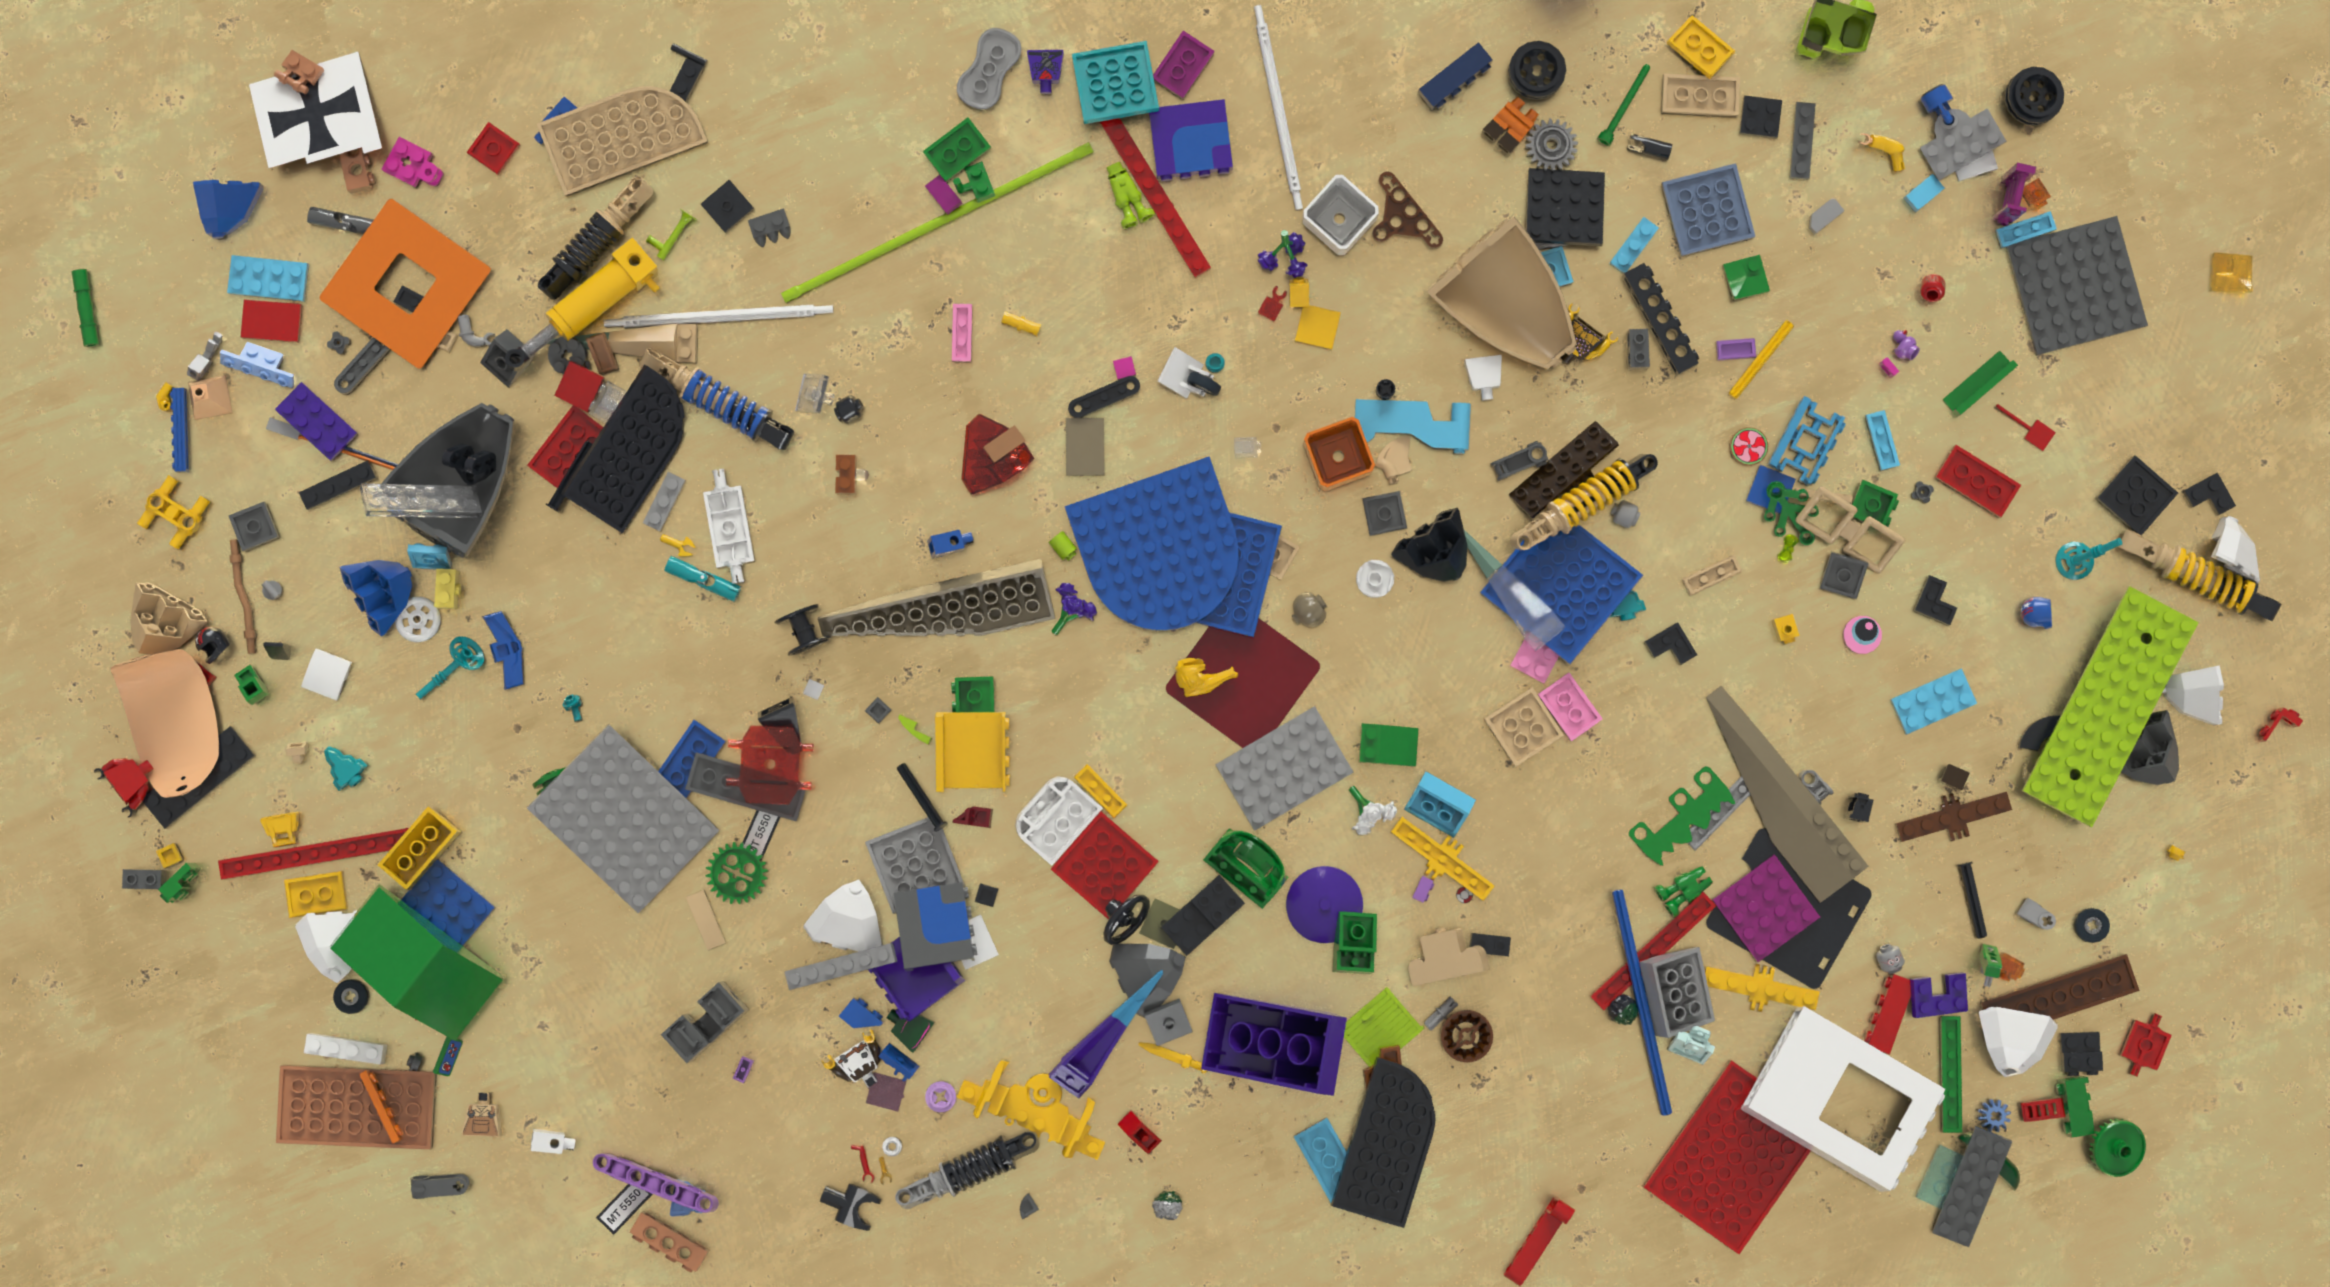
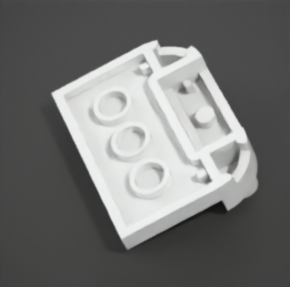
M1057 776L1050 779L1018 814L1015 828L1019 837L1052 866L1103 808L1073 781Z

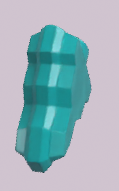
M1631 590L1609 618L1620 617L1621 621L1635 619V613L1646 610L1644 601L1639 599L1637 592Z
M330 746L324 750L326 761L331 766L330 774L334 778L333 784L338 791L347 785L353 788L363 779L361 773L368 766L363 760H356L352 755H344L340 750Z

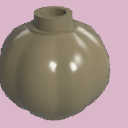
M1304 592L1294 600V614L1292 617L1298 625L1302 623L1307 627H1317L1324 622L1327 614L1324 609L1328 606L1319 594L1314 596L1312 592Z

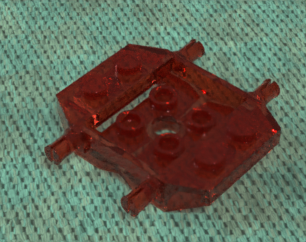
M750 725L742 739H728V743H730L728 748L741 749L740 777L738 779L726 778V786L739 787L746 803L789 805L799 789L811 790V782H800L798 780L799 755L802 751L813 752L814 744H803L800 742L793 727ZM751 745H755V746L790 747V749H785V748L751 747ZM767 759H772L775 761V766L772 769H767L764 766V762ZM749 780L784 781L788 782V785L749 783Z

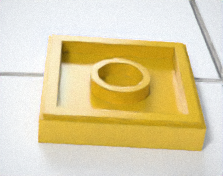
M1311 305L1303 307L1295 342L1332 350L1341 312Z

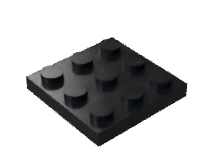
M2134 455L2096 499L2131 530L2142 536L2177 496L2178 492Z

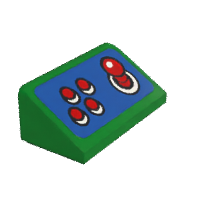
M446 1037L433 1073L443 1076L451 1075L463 1044L462 1040L456 1039L454 1041Z

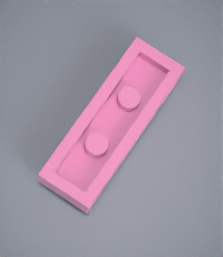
M953 304L952 362H971L972 304Z

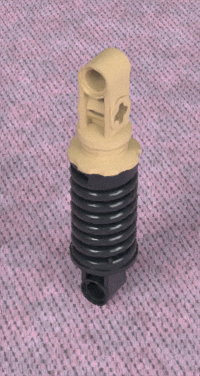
M640 176L631 179L629 184L608 204L606 210H596L595 214L589 219L590 223H585V228L579 230L580 234L576 233L575 239H571L570 244L565 245L566 251L561 250L560 254L558 253L552 258L555 265L539 280L538 288L551 300H555L561 296L562 292L572 281L580 283L586 272L590 270L588 266L593 267L594 261H598L600 259L599 256L604 255L603 250H609L608 244L613 245L621 235H624L621 227L624 223H628L630 218L652 196L653 188Z

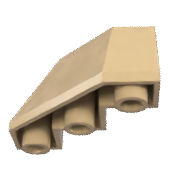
M136 583L130 623L132 641L138 653L152 655L177 649L206 625L207 621L199 609L155 585Z

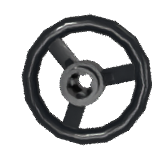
M1142 894L1135 895L1124 903L1116 899L1110 901L1105 908L1107 916L1110 918L1103 932L1104 941L1109 945H1114L1129 938L1145 920L1150 908L1149 898ZM1138 902H1142L1139 915L1134 917L1133 908ZM1129 926L1123 933L1112 937L1119 927Z

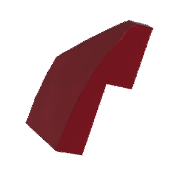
M972 806L953 819L952 823L991 828L993 809Z

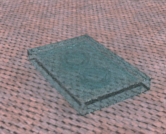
M1939 1144L1915 1197L1941 1209L1963 1155Z

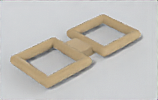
M1819 487L1796 517V523L1830 544L1834 543L1839 535L1848 540V543L1843 548L1845 554L1868 562L1869 569L1878 574L1881 573L1903 545L1905 538L1870 516L1860 524L1852 519L1857 513L1855 506L1825 487ZM1822 496L1848 511L1831 534L1826 533L1805 519ZM1870 526L1895 541L1878 565L1853 550Z

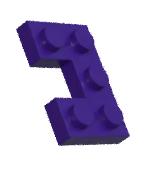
M1966 973L1945 974L1946 994L1932 995L1930 977L1910 979L1912 1017L1922 1018L1967 1012Z

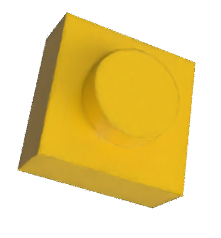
M175 843L156 851L164 869L183 861Z

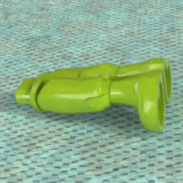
M1121 162L1108 166V179L1116 200L1115 204L1124 213V219L1121 221L1122 228L1128 229L1138 225L1129 202L1134 205L1140 223L1151 219L1155 212L1152 208L1146 209L1141 203V192L1138 191L1126 168L1122 167Z

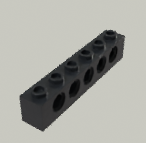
M1642 263L1625 272L1622 277L1675 375L1678 376L1699 364V356L1695 349L1692 350L1688 344L1690 339L1686 333H1682L1678 317L1672 315L1670 311L1672 309L1671 304L1667 299L1664 300L1660 284L1658 282L1655 283L1652 276L1654 274L1649 265L1646 266L1645 263ZM1646 281L1649 288L1646 290L1641 289L1639 282ZM1650 297L1656 298L1658 305L1651 306L1648 303V299ZM1659 314L1665 315L1667 322L1660 323L1657 316ZM1667 331H1673L1676 334V339H1668L1666 336ZM1676 348H1683L1685 356L1679 357L1675 352Z

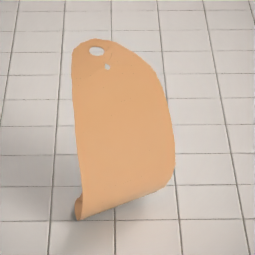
M176 649L140 656V658L137 657L111 667V673L119 690L142 763L148 760L154 768L146 774L154 789L161 797L168 798L187 794L201 785L217 762L219 756V737L212 697L206 678L197 662L186 651ZM187 786V788L182 791H176L180 787Z

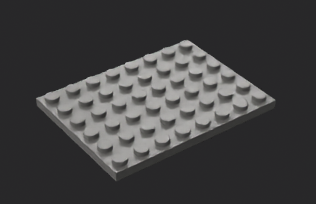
M609 724L527 807L536 818L637 913L719 831L713 823Z

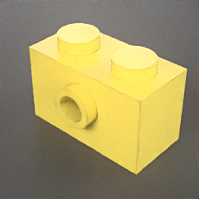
M436 569L434 607L441 609L458 608V595L461 594V584H459L460 571L456 569Z

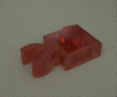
M1278 286L1273 288L1272 298L1266 296L1258 311L1259 315L1272 322H1275L1283 307V304L1279 303V301L1283 300L1287 295V291H1284L1283 295L1278 296L1276 294Z

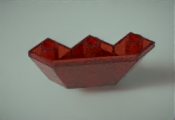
M978 414L966 425L961 480L971 495L1004 483L1024 470L1035 459L1027 445L1022 443L993 463L983 447L1009 428L982 414Z

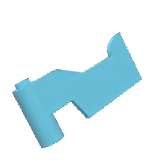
M1356 399L1355 418L1360 422L1367 443L1374 438L1375 433L1412 434L1432 448H1449L1455 454H1465V450H1469L1471 404L1452 403L1451 421H1433L1428 402Z

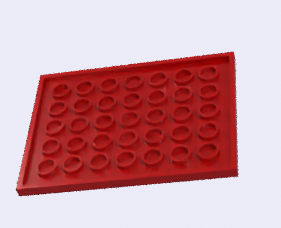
M1731 1060L1643 1187L1740 1255L1811 1150L1741 1110L1757 1078Z

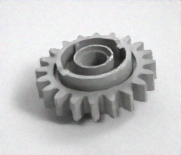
M1549 118L1548 124L1541 120V127L1535 124L1534 128L1536 131L1529 130V134L1532 137H1526V141L1530 142V144H1526L1525 148L1531 150L1526 155H1533L1531 163L1538 161L1537 168L1544 165V170L1546 171L1548 166H1550L1551 170L1554 171L1555 166H1557L1559 170H1562V163L1568 166L1569 161L1567 159L1574 160L1575 157L1571 153H1577L1578 151L1576 148H1573V146L1578 145L1577 141H1573L1577 135L1570 134L1573 129L1572 127L1565 128L1567 122L1559 125L1560 120L1557 119L1555 124H1553L1552 119ZM1554 141L1557 147L1549 149L1547 142Z

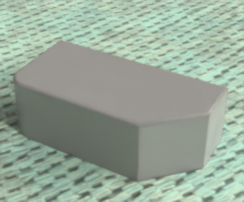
M1830 199L1810 216L1809 229L1814 235L1817 234L1845 210L1836 199Z

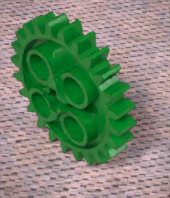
M733 842L732 848L725 844L726 850L719 847L720 854L712 853L715 859H709L708 861L712 866L706 867L707 870L711 871L710 874L705 875L711 878L707 885H714L710 891L717 890V898L723 895V902L730 898V904H733L735 899H737L738 904H741L742 899L748 903L749 896L756 899L754 893L761 894L762 892L759 887H766L762 880L768 879V877L763 876V873L769 871L768 869H763V866L767 864V862L760 861L763 855H756L758 849L751 851L750 844L744 848L743 842H741L739 847H737L736 842ZM730 855L737 857V863L734 866L728 864V857ZM748 863H752L755 866L752 874H748L745 871V866ZM725 865L733 870L739 868L741 874L751 877L753 881H748L740 876L734 878V873L723 869L721 866ZM723 872L729 875L727 883H722L719 879ZM741 880L747 885L746 889L742 892L737 889V883Z

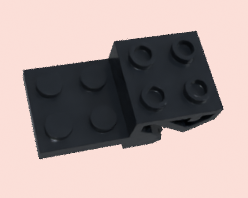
M1218 875L1169 919L1161 929L1187 956L1245 903L1225 880Z

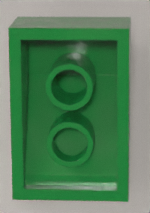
M1362 723L1358 763L1416 767L1419 728Z

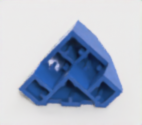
M219 180L194 181L193 186L200 219L206 234L212 236L213 239L224 238V235L231 234L246 223L263 191V185L259 182L242 183V181H227V184H221Z
M384 560L339 567L346 588L356 595L354 601L361 612H366L371 629L380 636L385 635L407 606L412 588V574L409 568L404 567L399 562Z

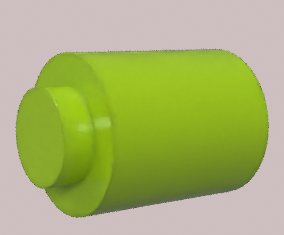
M1064 531L1048 542L1062 561L1065 559L1069 561L1077 555L1075 552L1077 547Z

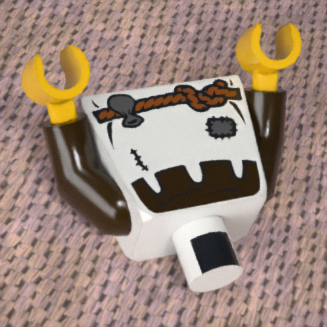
M870 1029V1036H865L863 1032V1041L834 1060L831 1055H827L830 1061L824 1063L822 1060L821 1062L824 1067L847 1082L853 1081L855 1083L862 1078L868 1088L878 1082L872 1071L878 1068V1064L881 1061V1058L878 1057L881 1053V1048L875 1039L873 1030Z

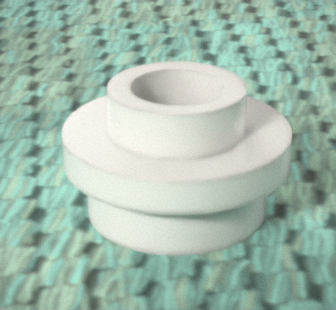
M889 1137L883 1142L882 1148L886 1155L896 1156L901 1152L902 1144L898 1138ZM890 1143H894L896 1145L895 1150L889 1149Z

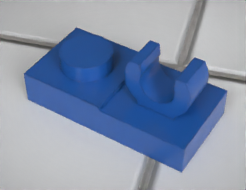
M890 1043L878 1056L886 1064L896 1069L894 1071L895 1076L898 1072L904 1075L903 1082L907 1078L910 1079L920 1067Z

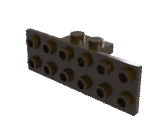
M1594 421L1548 460L1547 464L1541 466L1509 495L1531 518H1534L1547 507L1550 501H1554L1559 496L1562 497L1563 494L1569 493L1573 488H1578L1579 484L1586 483L1587 479L1594 478L1591 469L1617 448L1619 443L1598 422Z

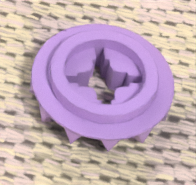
M944 1081L935 1082L926 1091V1103L935 1112H946L954 1106L956 1092L949 1083ZM946 1090L944 1097L948 1102L941 1100L936 1104L935 1102L938 1097L934 1091L942 1093Z

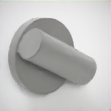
M266 580L262 584V593L265 598L275 600L280 597L282 587L278 582Z

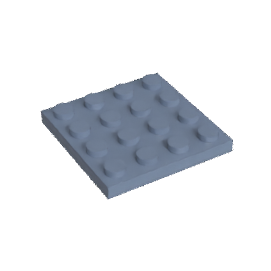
M1736 163L1661 183L1681 256L1756 237Z

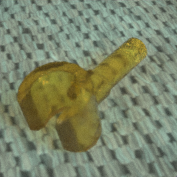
M880 1157L879 1162L882 1172L880 1182L884 1185L883 1177H889L891 1183L892 1175L887 1172L884 1158Z

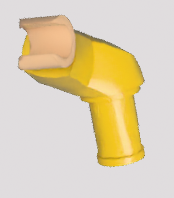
M1867 133L1860 134L1864 135L1866 140L1864 142L1858 141L1859 144L1868 145L1891 155L1893 171L1905 169L1902 154L1905 150L1903 144L1884 136L1869 135Z

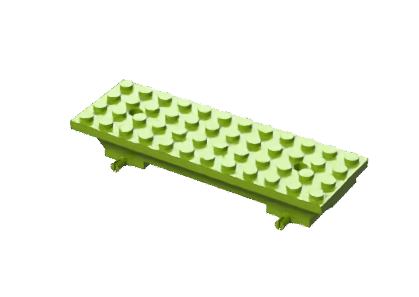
M2129 586L2022 791L2089 827H2093L2199 622Z

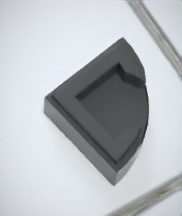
M1030 1193L1025 1195L1020 1204L1022 1220L1039 1210Z

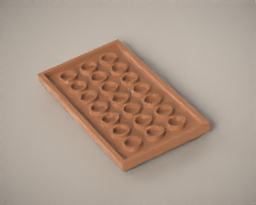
M280 1065L276 1143L432 1149L435 1073L433 1071ZM366 1070L374 1072L377 1076L378 1082L376 1084L379 1090L382 1089L387 1098L385 1100L386 1105L392 1108L395 1114L393 1119L396 1125L399 1124L403 1131V1135H401L403 1139L392 1144L359 1075Z

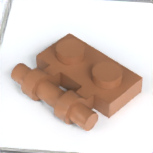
M291 50L281 64L286 71L276 70L274 76L279 79V82L292 86L296 92L307 94L309 88L305 86L307 82L314 86L325 70L323 67ZM295 74L300 79L296 81L291 77Z

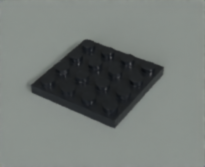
M1529 168L1526 232L1533 239L1534 243L1602 246L1605 172L1552 171L1551 169L1545 171L1544 169Z

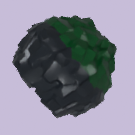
M1621 994L1607 1008L1611 1020L1618 1024L1631 1025L1638 1016L1636 1002L1629 995Z

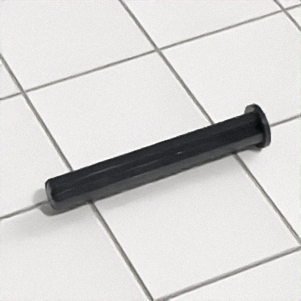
M589 441L584 442L550 502L545 505L559 512L558 508L565 498L561 492L589 451L592 443Z
M902 763L897 767V771L934 825V831L937 832L943 829L948 823L946 821L943 822L907 765Z
M1971 861L1958 864L1957 866L1961 870L1976 938L1980 939L1987 937V931L1971 864L1973 862Z

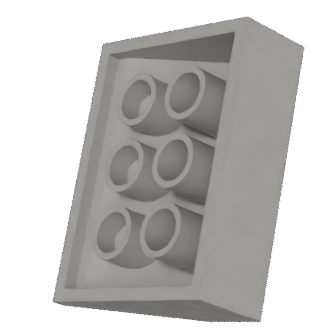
M1700 947L1663 954L1640 962L1655 1036L1670 1038L1677 1035L1678 1032H1686L1694 1026L1700 1027L1715 1021Z

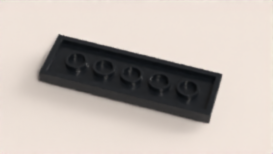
M232 726L228 727L218 736L219 756L217 762L201 785L187 794L177 797H161L154 788L146 794L143 803L164 829L171 826L256 756ZM187 786L180 787L176 791H182L186 789Z

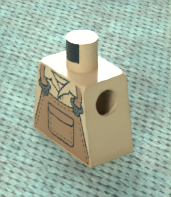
M479 1092L478 1104L468 1105L462 1135L502 1136L498 1104H489L490 1093Z

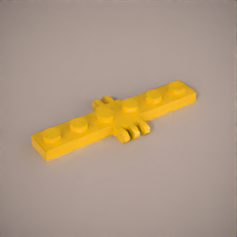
M1401 817L1391 830L1392 834L1429 860L1426 864L1429 868L1424 874L1428 876L1433 870L1435 873L1430 878L1433 881L1438 875L1442 877L1446 873L1482 901L1486 899L1495 885L1457 858V855L1464 846L1460 844L1457 849H1454L1458 841L1454 839L1451 845H1449L1450 835L1440 845L1404 817Z
M1755 964L1753 977L1705 967L1708 987L1748 995V1001L1751 1002L1750 1010H1755L1756 1003H1758V1012H1762L1763 1006L1767 1005L1769 1000L1798 1007L1805 1006L1808 1009L1816 1010L1820 991L1773 981L1774 967H1771L1769 974H1766L1767 966L1763 965L1762 972H1759L1760 964Z

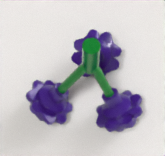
M1283 230L1281 232L1282 243L1274 251L1267 252L1263 250L1262 253H1259L1258 262L1262 268L1272 271L1278 267L1276 254L1282 247H1285L1291 264L1285 273L1292 275L1294 278L1300 277L1305 273V268L1308 264L1298 262L1294 256L1299 252H1303L1305 242L1301 234L1297 235V233L1293 232L1289 235L1287 230Z
M1061 583L1060 587L1055 589L1062 596L1061 618L1051 630L1052 633L1058 635L1067 622L1078 617L1082 618L1085 616L1094 621L1093 616L1097 614L1095 605L1073 595L1078 593V591L1074 590V585Z

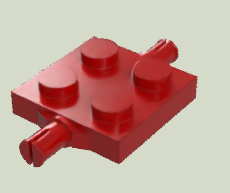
M2154 1013L2151 1024L2142 1023L2138 1020H2134L2120 1056L2128 1058L2134 1063L2130 1073L2133 1076L2138 1077L2141 1067H2149L2157 1071L2172 1036L2158 1027L2162 1018L2161 1015Z

